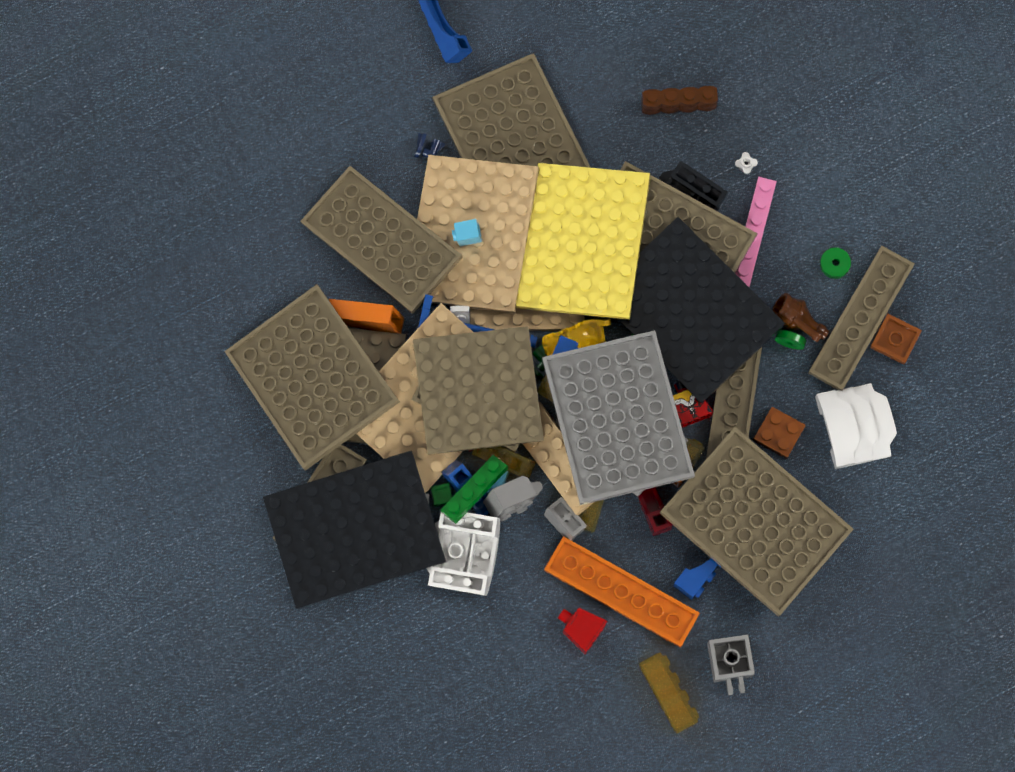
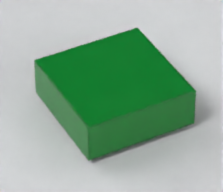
M449 483L431 487L434 506L445 505L452 498Z

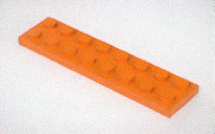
M564 536L544 569L545 572L680 648L700 614L698 611Z

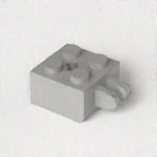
M521 476L493 488L483 503L491 517H497L501 521H505L515 512L520 514L528 509L527 506L531 505L535 496H538L540 491H542L543 484L538 481L531 483L528 477Z
M742 635L709 640L707 646L714 683L725 681L728 695H733L731 680L738 679V689L740 693H745L743 678L754 676L749 636ZM728 655L735 657L733 663L727 661Z

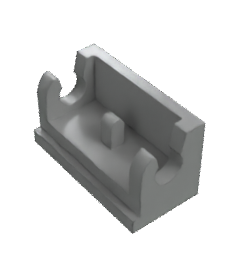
M562 497L550 505L544 513V516L556 530L571 541L587 527L584 521L573 512Z

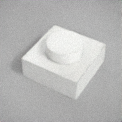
M450 306V311L463 323L470 324L469 306Z

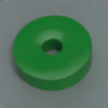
M841 248L826 250L820 260L822 272L827 277L833 279L845 276L851 266L850 256ZM832 261H837L839 265H833Z
M785 330L778 331L775 337V341L780 345L796 350L804 349L807 341L803 336Z

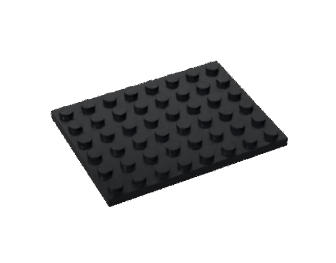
M679 217L639 253L630 320L618 319L633 335L655 330L665 367L701 404L785 325Z
M412 450L263 497L296 609L430 568L431 566L446 563Z

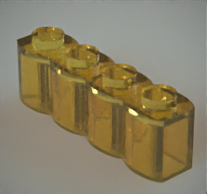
M661 652L640 662L639 667L677 735L696 725L699 714L695 707L691 708L688 704L690 698L685 689H680L678 685L680 680L677 674L670 671L668 666L671 664L666 655L662 656Z

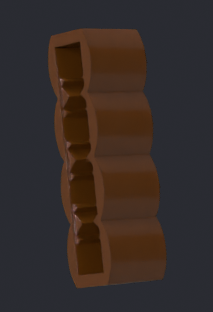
M703 86L699 89L685 87L680 90L666 88L662 91L648 89L642 92L641 98L642 113L649 115L659 112L675 113L679 110L682 112H693L697 109L711 111L716 109L718 102L717 87Z

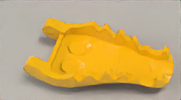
M610 319L584 320L559 332L544 335L542 346L547 356L553 354L561 335L578 342V348L606 342L603 326L611 325Z

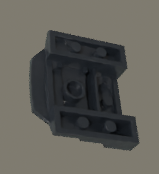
M682 161L679 162L674 170L663 172L659 177V180L718 211L728 194V191Z

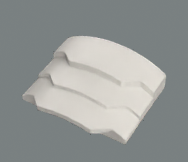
M871 383L845 388L843 391L832 390L816 394L815 398L820 415L823 414L832 446L830 453L835 469L891 457L890 444L897 434L887 397L874 391Z
M441 512L440 520L435 523L446 563L426 568L430 573L428 586L487 596L496 562L500 518L466 513L455 524Z

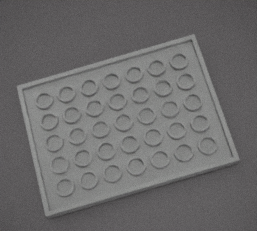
M655 330L542 357L580 505L695 477Z

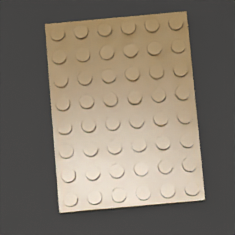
M428 155L417 220L463 257L430 294L433 296L431 304L440 305L442 303L448 306H469V308L516 313V300L539 174L538 166ZM477 219L482 242L460 247L458 242L453 240L452 230H455L454 223Z
M442 303L379 371L400 402L356 434L383 459L412 450L425 493L440 478L441 472L463 452L456 451L428 455L421 404L411 400L419 386L413 339L473 332Z

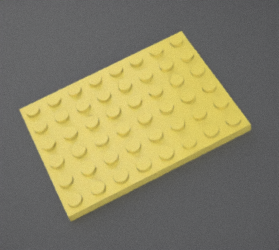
M538 163L539 174L516 308L630 320L650 173Z

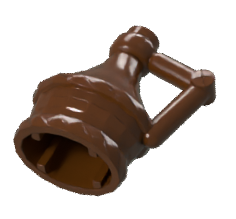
M784 293L778 298L772 308V311L785 323L783 328L787 331L801 329L816 342L820 339L824 340L829 333L825 325L818 324L813 319L804 300L795 299L790 294Z

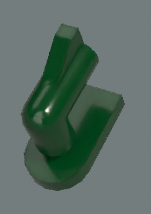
M540 345L532 355L540 362L536 367L543 372L545 368L542 357L546 355L543 346ZM534 367L535 376L541 380L543 376Z

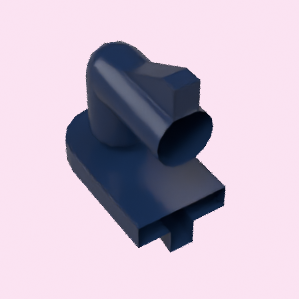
M418 133L415 158L419 157L427 136L425 133ZM433 139L430 149H423L422 156L428 158V155H436L444 147L445 143Z

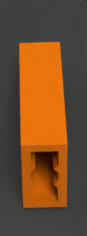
M329 299L347 326L399 334L402 332L404 317L393 305Z

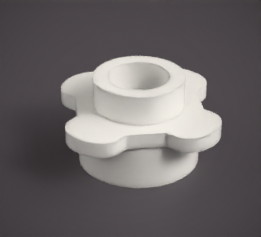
M744 152L742 157L735 162V166L739 167L745 174H749L752 168L758 164L757 160L751 158L747 152Z

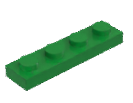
M492 455L441 509L442 514L457 524L508 470V466Z

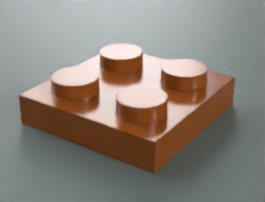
M887 313L870 348L905 365L922 330Z
M771 407L753 441L787 459L806 425Z

